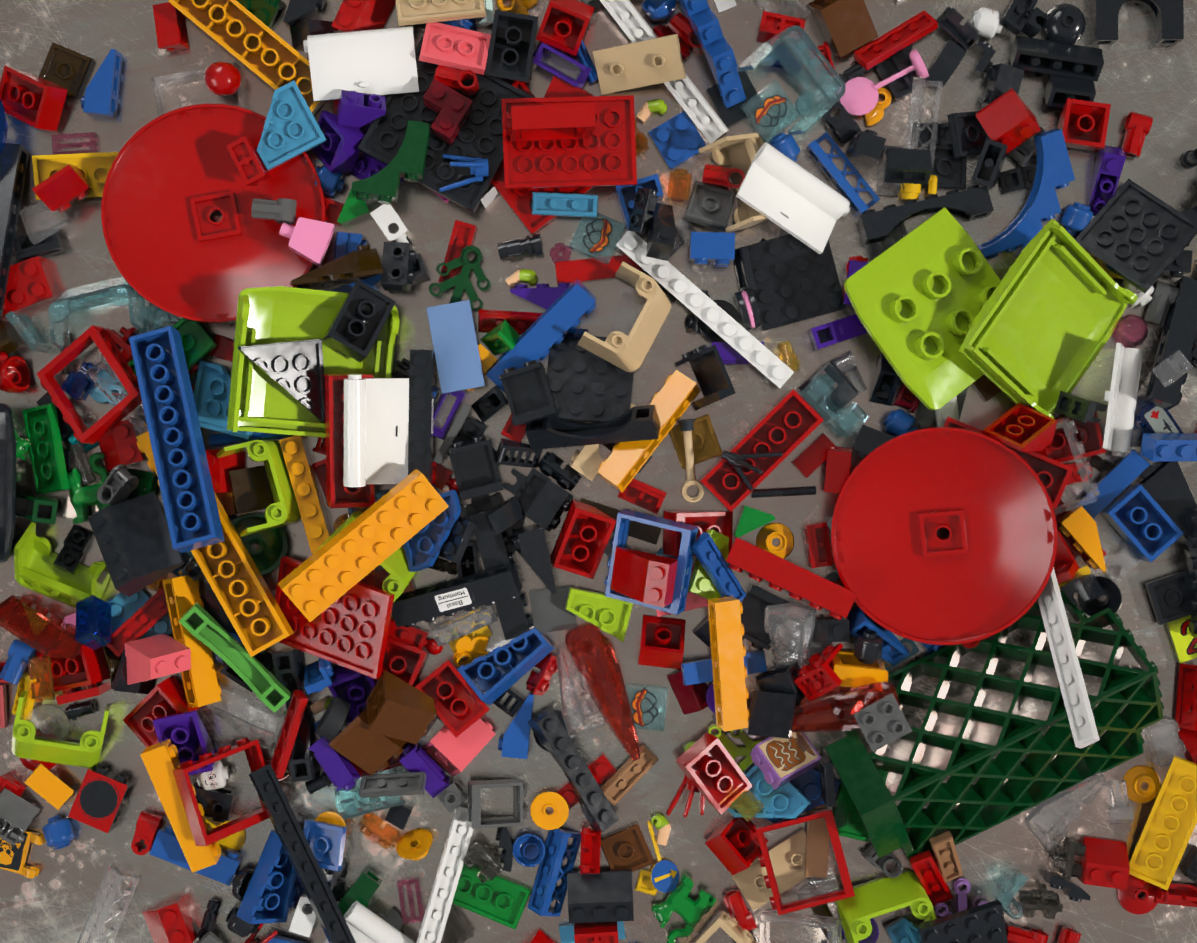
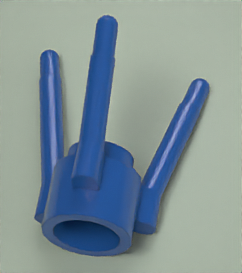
M442 154V157L446 159L465 161L450 162L449 165L470 167V175H475V177L441 187L439 191L443 192L469 183L483 181V176L489 175L488 159Z

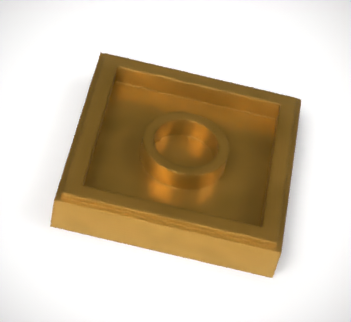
M709 414L695 418L692 440L694 463L698 464L720 456L723 453ZM679 424L674 426L669 431L681 467L684 469L686 468L684 436Z

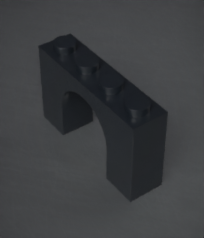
M1090 0V45H1112L1118 41L1119 10L1124 3L1132 1L1143 3L1152 11L1155 19V44H1177L1184 39L1183 0Z

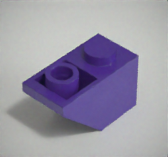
M341 90L337 109L338 125L360 128L386 113L385 96Z

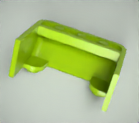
M253 440L224 447L217 453V457L220 458L247 451V455L252 461H263L275 501L265 510L266 523L246 528L239 533L240 537L291 525L301 518L279 441Z
M363 511L353 512L317 550L359 517ZM402 547L380 564L389 573L383 581L382 589L395 594L394 601L403 593L416 573L409 572L406 553Z
M31 522L14 547L15 580L21 586L80 611L86 609L87 613H94L110 578L105 561L93 562L90 567L80 564L74 575L54 567L53 563L58 554L52 552L48 539L36 536V523Z
M22 691L18 701L12 733L11 750L15 756L85 768L94 767L99 763L111 707L110 704H106L101 731L88 730L82 735L80 743L35 736L36 726L30 720L22 719L27 691Z
M902 870V873L895 878L886 875L853 886L854 897L836 901L847 943H859L858 941L870 936L872 932L871 918L910 906L912 914L918 919H924V922L936 919L932 902L917 875L910 870Z

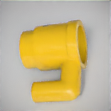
M930 175L928 195L937 194L938 179L936 175ZM900 183L901 200L909 201L916 199L919 201L921 184Z

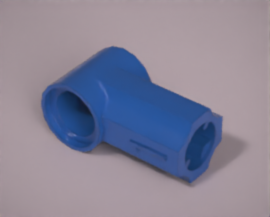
M15 639L8 650V659L0 674V679L18 685L27 664L29 665L34 659L37 647Z

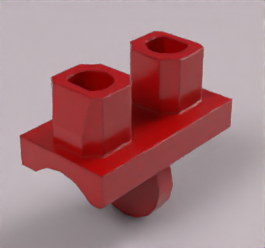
M122 327L119 330L124 335L122 337L114 329L110 330L107 328L106 331L116 346L119 345L123 348L121 353L128 363L131 362L133 355L129 337L135 336L138 330L135 327L129 330Z

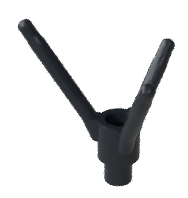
M724 450L721 458L727 460L728 464L733 466L748 489L753 491L754 488L741 468L743 466L758 474H762V470L746 463L745 460L782 456L783 453L737 454Z

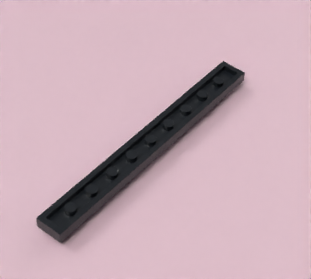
M267 764L250 773V779L329 943H356L271 764Z

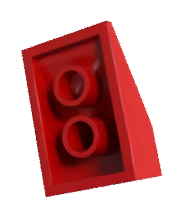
M4 65L0 81V110L37 129L57 131L68 90L53 82Z
M1018 403L983 429V434L1021 452L1042 451L1053 442L1057 420Z
M1098 411L1095 412V417L1099 418ZM1068 416L1055 419L1057 424L1053 442L1042 451H1036L1058 462H1066L1107 452V450L1103 449L1104 436L1100 422L1087 421V423Z
M664 511V519L697 526V539L703 532L706 533L708 529L729 537V554L732 548L733 511ZM664 528L663 554L679 556L681 532Z
M617 546L610 589L642 603L664 608L672 603L678 560Z
M100 637L36 652L46 693L91 685L110 679Z
M449 660L415 686L416 689L434 699V706L437 710L436 717L455 738L490 710Z
M172 675L156 685L123 721L144 746L149 747L159 743L153 719L194 710L197 711L200 707H188L185 690Z
M705 733L675 760L688 779L720 815L752 787L750 781L720 740L709 733Z

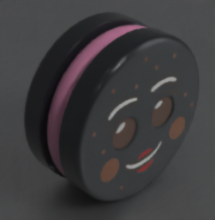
M753 289L735 292L734 297L742 327L747 331L750 328L762 327L761 315Z

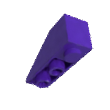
M1105 145V148L1098 151L1087 206L1091 207L1090 211L1095 216L1116 192L1126 159V154L1122 148Z
M558 283V287H549V284H536V288H528V285L520 284L515 285V289H510V293L539 308L547 310L571 286V283Z
M857 314L808 330L815 351L868 333Z

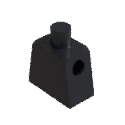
M797 662L769 669L763 672L755 681L762 692L796 695L794 715H798L804 710L801 701L805 697L803 692L794 683L800 669Z

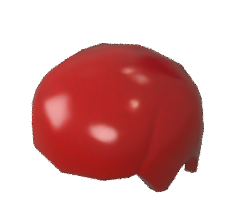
M215 62L205 72L206 87L213 94H234L240 86L241 76L239 70L231 63Z

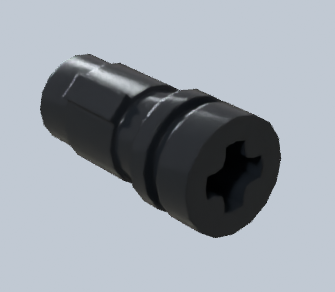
M534 234L533 237L529 235L524 239H513L498 243L500 260L518 259L528 255L533 257L534 254L536 256L544 255L541 235Z

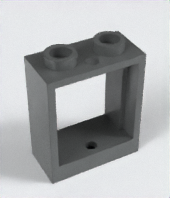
M518 778L468 781V825L472 829L523 826V819H526L527 816L526 806H523V797H526V785ZM513 787V816L481 818L482 788Z

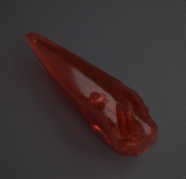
M583 624L568 631L565 643L574 666L579 671L594 703L633 761L640 759V749L620 665L617 663L611 643L608 641V638L601 634L598 627L593 624Z
M885 681L853 687L847 691L795 706L792 732L851 731L852 729L860 728L853 713L890 693H893L899 705L895 687Z

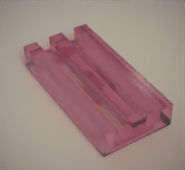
M95 132L51 135L53 155L98 153L96 149L97 133ZM90 138V142L57 144V140ZM91 147V150L58 152V149Z
M419 878L398 880L397 886L403 925L419 921L423 922L424 910ZM413 883H415L419 916L416 917L411 888ZM405 884L407 888L408 903L410 910V917L408 918L403 885Z

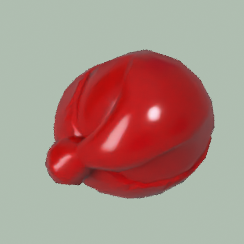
M0 352V390L7 393L24 392L31 383V373L27 363L19 356L9 357L6 352Z

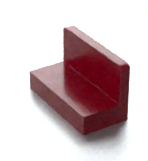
M682 671L667 676L684 715L698 712L708 707L706 702L708 686L706 682L685 686L683 684Z

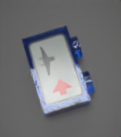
M1146 403L1135 411L1134 423L1140 430L1143 429L1145 433H1183L1167 409Z

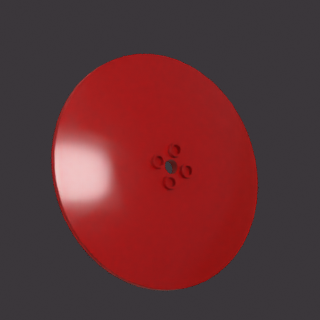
M198 104L178 108L157 117L139 129L127 141L113 161L106 178L101 202V220L106 245L112 260L125 280L143 298L163 311L199 322L223 323L236 321L238 295L245 288L271 286L297 288L299 285L290 286V281L308 273L312 268V262L288 248L290 239L279 235L281 223H277L275 220L253 219L251 211L253 198L266 200L286 198L297 201L295 224L290 225L296 226L299 217L325 222V202L320 179L307 153L304 152L269 170L271 179L267 181L261 180L257 182V186H246L226 145L239 138L247 136L253 140L257 148L266 121L265 116L245 108L226 104ZM212 212H221L222 219L219 222L211 221L210 215Z
M929 427L914 430L892 438L875 448L855 467L847 478L835 505L831 528L832 552L838 574L844 587L858 594L854 602L873 621L901 637L934 645H958L982 640L999 633L1020 619L1033 606L1047 585L1053 570L1058 543L1057 523L1053 505L1044 484L1033 468L1018 453L1004 443L976 431L955 427ZM942 527L947 528L950 535L947 538H940L937 535V530Z

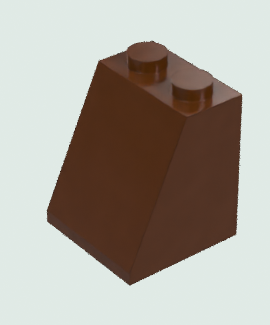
M814 0L807 4L833 54L840 58L852 55L855 49L863 47L879 37L864 0Z
M383 671L366 700L368 732L417 744L420 738L425 736L428 725L431 721H434L437 714L433 698L388 671Z
M365 709L329 745L372 775L377 770L381 773L389 765L388 759L391 757L396 759L404 751L402 746L406 741L368 732L367 710Z

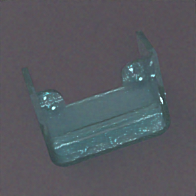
M790 26L760 45L737 70L739 72L753 70L759 64L770 66L777 60L780 62L803 92L797 98L795 104L796 110L802 118L788 131V134L798 135L805 134L844 95L846 87L844 81L803 28L800 26Z
M123 276L65 290L54 300L48 309L51 343L62 351L70 345L67 319L70 313L112 302L119 307L128 305L130 323L142 333L149 332L145 298Z

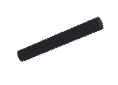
M816 486L754 489L751 492V498L816 495Z

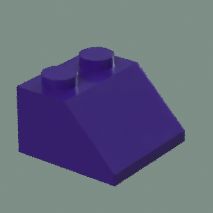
M322 111L318 125L326 141L311 150L331 173L352 172L360 153L358 147L365 135L357 127L338 125L337 115L328 111Z

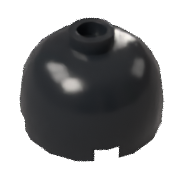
M1063 3L1052 7L1046 12L1047 19L1043 20L1040 24L1042 27L1040 32L1044 40L1063 44H1075L1081 39L1085 32L1086 21L1084 14L1078 7L1073 4Z

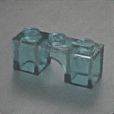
M822 370L800 394L809 405H812L818 411V414L825 421H828L833 426L834 431L839 436L847 439L869 416L855 401L847 407L836 406L832 402L831 394L838 384Z
M357 785L347 792L345 790L336 791L338 787L334 788L336 807L343 820L406 804L405 796L361 798L359 795L360 788Z

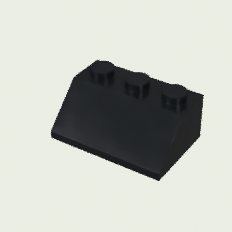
M632 869L600 870L598 874H580V871L567 872L569 923L634 921Z

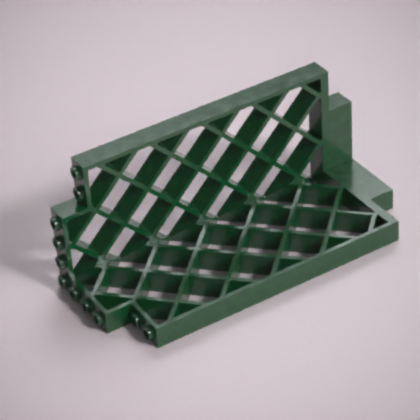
M1060 590L1064 606L1076 621V623H1068L1072 638L1075 639L1074 645L1082 674L1103 678L1098 695L1088 694L1091 709L1097 705L1092 710L1100 740L1082 749L1075 747L1073 736L1071 737L1072 731L1060 685L1058 688L1031 683L1036 665L1055 668L1051 652L1042 651L1047 635L1038 601L1011 626L997 634L980 640L979 644L974 648H965L962 644L948 645L889 674L888 682L884 683L883 691L860 688L831 703L834 713L847 736L826 746L825 749L858 811L869 840L879 858L901 848L911 866L910 857L928 850L934 856L929 839L950 831L954 844L957 845L1144 753L1142 744L1145 742L1141 735L1142 729L1164 719L1162 711L1164 705L1161 701L1163 696L1159 689L1161 683L1157 677L1159 671L1153 661L1149 662L1146 658L1147 655L1141 645L1137 646L1134 642L1135 638L1132 632L1123 627V621L1117 613L1114 614L1110 608H1107L1087 618L1083 610L1079 611L1076 607L1077 604H1072L1065 592ZM1110 625L1113 630L1102 629V628H1104V627ZM1018 628L1037 631L1031 648L1006 644L1005 641L1008 633ZM1085 641L1114 646L1109 662L1103 663L1080 658ZM1125 647L1142 670L1118 666ZM969 652L988 655L982 672L958 668L957 665L960 657ZM1000 657L1026 662L1020 680L993 675ZM922 675L940 678L933 696L910 692L909 689L912 681ZM951 681L977 686L970 704L945 699ZM988 689L1014 694L1008 713L981 707ZM890 693H893L901 709L903 705L927 710L921 729L910 727L912 732L900 738L915 742L908 762L883 756L887 745L868 754L855 728L860 729L853 713L863 709L866 703L874 699H881ZM1025 697L1053 702L1046 721L1019 715ZM939 713L965 718L958 737L932 732ZM976 721L1002 726L995 746L969 740ZM1048 726H1051V727L1048 729V731H1047L1044 735H1042L1043 732L1047 729V727H1048ZM927 745L952 750L946 770L920 765ZM998 751H1001L995 759H992ZM1027 753H1029L1028 756L1022 761L1023 757ZM877 769L902 775L895 795H891ZM947 776H951L946 783H942ZM977 777H980L976 784H972ZM900 800L901 802L896 806L895 802ZM927 802H931L927 808H923ZM957 803H960V804L957 806V808L954 810L953 807H954ZM911 827V829L908 832H906L905 828Z

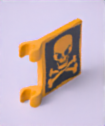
M25 830L23 842H17L14 846L0 838V869L15 872L30 879L39 875V867L25 865L30 842L36 845L46 843L43 833Z

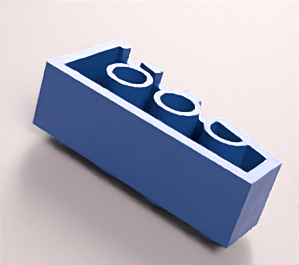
M533 628L510 640L509 643L502 647L499 646L483 657L480 656L474 659L473 662L457 668V670L481 701L491 705L555 648L541 631Z
M271 830L236 914L237 917L249 924L287 922L296 873L275 830Z

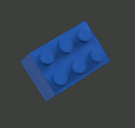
M1139 484L1131 485L1101 512L1136 554L1146 562L1155 560L1184 534L1144 487Z

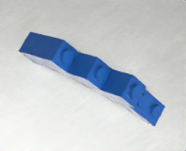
M677 0L703 49L725 107L729 108L746 100L733 49L725 40L718 18L709 8L707 0Z
M1054 128L1034 135L1037 162L1032 190L1026 204L1012 223L991 240L977 246L985 259L997 257L998 252L1004 250L1006 252L1017 250L1019 248L1018 245L1023 250L1043 228L1041 219L1042 221L1055 218V214L1061 212L1055 187L1056 189L1069 186L1068 182L1075 180L1062 129Z

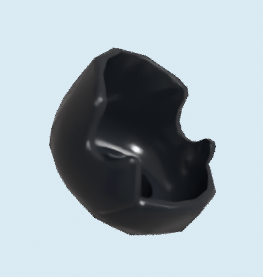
M242 869L233 878L231 890L237 900H243L255 870Z

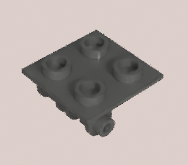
M893 693L853 713L864 735L863 737L866 743L869 744L872 752L912 732Z
M6 788L0 793V838L14 846L17 842H23L25 838L23 833L41 809Z

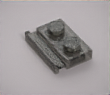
M452 902L441 943H464L468 938L474 936V932Z

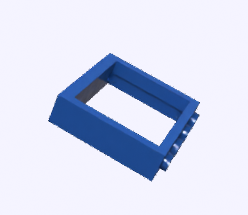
M627 509L618 512L614 526L616 527L615 535H613L610 544L612 554L607 563L609 573L604 583L606 584L605 596L675 615L685 611L694 552L690 547L697 540L698 527ZM630 520L682 533L672 603L664 608L642 603L610 589L616 547L626 548Z

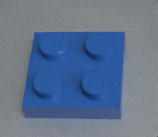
M685 110L648 132L669 170L699 154L698 149L706 146Z
M307 819L304 823L303 833L320 868L340 871L342 869L347 827Z

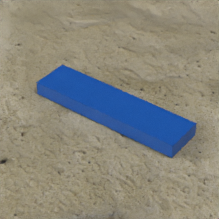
M1133 448L1075 505H1081L1094 519L1150 463Z
M703 532L690 548L721 597L733 596L741 602L747 594L729 568L709 533Z
M764 650L746 652L744 665L747 669V675L767 671ZM712 658L681 663L683 684L685 686L713 681Z

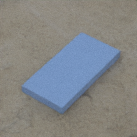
M470 300L426 308L442 394L485 386Z

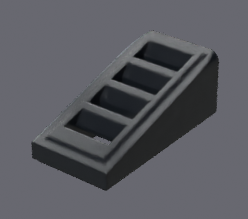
M501 438L495 460L496 463L502 465L537 468L543 449L532 450L530 444ZM515 451H518L517 457H513ZM523 452H526L525 458L522 459ZM531 452L535 453L533 461L529 460Z
M509 688L493 704L513 718L526 698L512 688ZM507 692L510 695L507 698V700L504 703H502L501 699ZM513 698H515L517 701L514 703L512 708H509V703Z

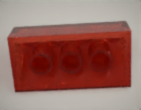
M25 594L22 597L12 595L0 603L1 627L45 656L75 659L86 637L79 632V627L65 623L62 616L54 613L51 614L48 607L36 604L34 598Z

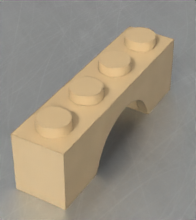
M599 444L585 445L581 452L577 450L570 459L573 462L571 467L591 481L598 474L599 466L602 463L599 454Z

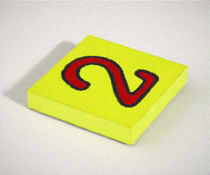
M1191 615L1165 623L1178 663L1197 658V638L1191 636L1188 627Z

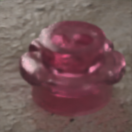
M557 243L555 247L551 248L550 256L554 263L570 260L571 250L568 246H565L563 243Z

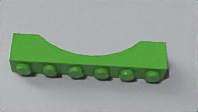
M197 602L180 617L179 622L195 638L204 643L225 661L274 713L290 699L291 692L253 656L250 657L247 650Z

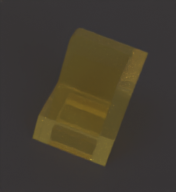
M748 790L744 791L729 807L732 810L736 809L748 822L764 805Z

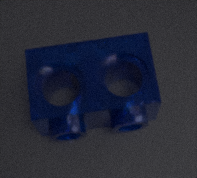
M94 595L76 603L75 641L93 650L111 642V604Z

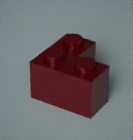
M434 79L423 96L424 105L438 113L431 126L432 135L452 145L473 110V101Z

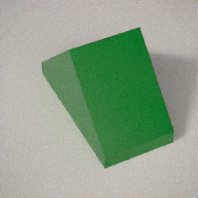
M350 190L337 222L345 226L371 216L367 201L356 199V196H353Z
M505 319L480 340L494 355L512 350L516 345L519 334Z
M743 505L733 534L735 538H739L776 519L774 515Z

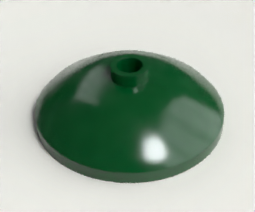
M263 513L243 514L232 521L238 534L246 528L266 523L265 514ZM282 527L240 537L262 576L277 569L280 565L281 557L286 555L287 537ZM254 544L259 545V549L257 551H253L251 549V547Z

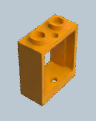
M840 650L829 663V666L842 680L839 686L883 691L884 683L888 682V670L885 669L881 658L872 664H865L858 660L853 651Z

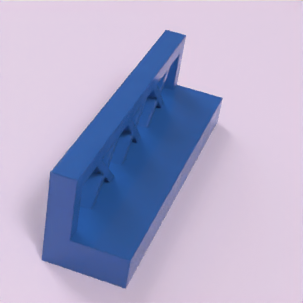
M827 132L806 147V150L842 196L850 201V206L858 216L880 200ZM824 139L831 146L830 154L825 153L819 145ZM832 158L842 159L844 162L843 171L835 166ZM846 175H854L856 177V188L852 187L846 180ZM859 191L867 192L873 200L866 205L859 196Z
M561 828L549 830L545 843V857L539 864L527 907L540 916L560 917L568 889L567 872L573 871L581 842L579 832L565 831ZM574 838L572 845L567 849L568 839ZM567 858L566 866L561 869L562 861ZM561 879V886L555 889L556 882ZM556 900L554 910H549L550 903Z

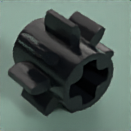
M405 358L402 361L396 359L393 362L392 378H410V361Z

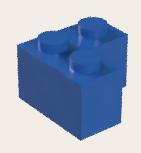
M658 174L638 179L637 185L616 186L615 191L627 230L629 229V219L633 212L634 197L638 188L652 189L657 191V200L663 198L664 194Z
M690 233L689 261H694L696 265H707V261H710V263L715 264V267H728L729 264H732L735 259V233Z

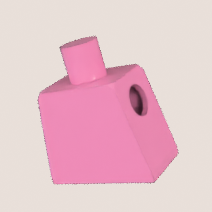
M299 217L296 226L283 222L279 235L290 239L288 248L291 251L321 267L333 236L335 225Z

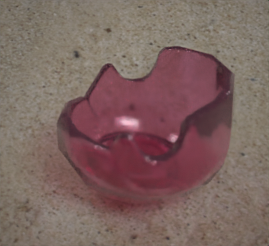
M1128 314L1120 318L1112 334L1115 343H1122L1126 348L1138 347L1148 336L1147 322L1134 314Z

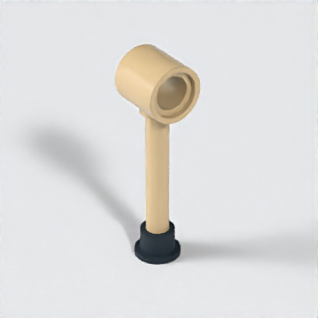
M695 419L678 420L684 436L687 480L682 485L681 491L685 500L694 503L701 500L704 495V489L702 484L696 479L692 440L693 422ZM691 485L699 488L698 494L695 496H689L686 492L687 488Z

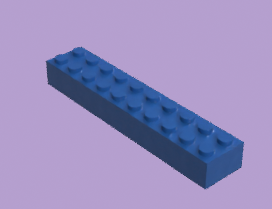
M167 326L129 337L172 547L174 550L184 553L225 541L180 332L172 326Z

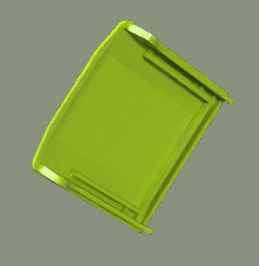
M944 207L843 282L844 289L860 322L904 385L927 409L932 411L940 409L984 375L959 349L974 319L1001 280L970 235Z
M1051 219L1025 246L990 298L984 303L959 351L1015 404L1021 403L1054 419L1052 414L1054 413L1060 391L1071 393L1113 334L1127 304H1134L1138 297L1129 289L1120 287L1056 220Z
M286 286L245 288L239 293L227 430H232V432L247 431L326 438L325 423L319 421L239 351L238 346L323 339L349 293ZM394 305L369 354L361 363L322 341L324 376L325 374L370 373L373 375V378H392L395 338L398 335L400 324L397 307Z

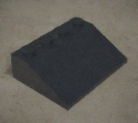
M155 492L106 506L88 517L115 590L128 597L185 564L181 552L174 550L172 547L167 518Z

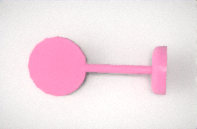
M916 49L910 52L911 66L877 84H874L865 77L850 79L840 90L839 99L841 104L849 114L862 116L872 111L878 103L879 93L877 89L913 70L921 79L929 77L919 52Z

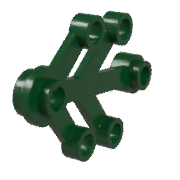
M469 245L462 249L460 257L447 263L440 262L436 266V271L441 276L448 275L450 270L462 266V269L458 275L440 283L434 282L430 284L429 292L431 295L439 296L443 291L455 286L449 302L455 303L460 301L465 289L470 300L471 309L479 311L483 307V302L477 297L469 279L471 269L478 279L476 284L480 290L486 291L490 287V281L485 277L479 264L482 260L480 249ZM470 252H473L475 255L474 259L468 260L467 255ZM442 265H445L447 267V270L444 273H441L439 271V268ZM482 280L487 281V286L484 288L480 287ZM433 286H439L438 293L432 292ZM475 300H478L480 302V305L477 308H474L472 306V303Z

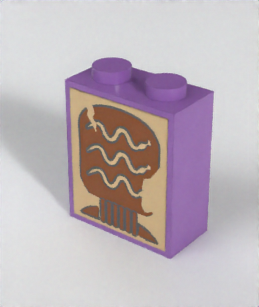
M797 723L793 724L791 739L769 737L756 744L750 753L753 763L759 766L766 782L771 784L774 790L815 768L821 760L820 755Z

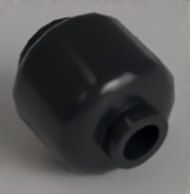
M864 630V632L856 635L853 653L860 662L872 664L881 658L883 648L882 637L877 635V632L874 630Z
M240 905L238 907L234 906L226 917L228 929L240 937H246L250 933L254 934L259 924H249L237 917L236 914Z

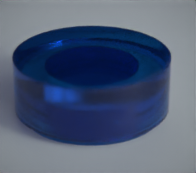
M569 328L566 335L567 337L581 338L584 332L588 333V329L574 328L571 330Z

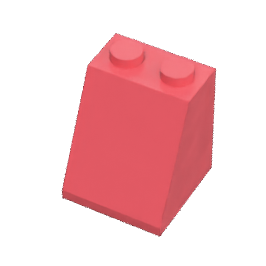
M164 633L125 643L128 685L191 669L190 648Z
M481 719L477 720L457 738L443 725L422 748L448 774L454 777L465 769L496 733L489 722L482 721Z

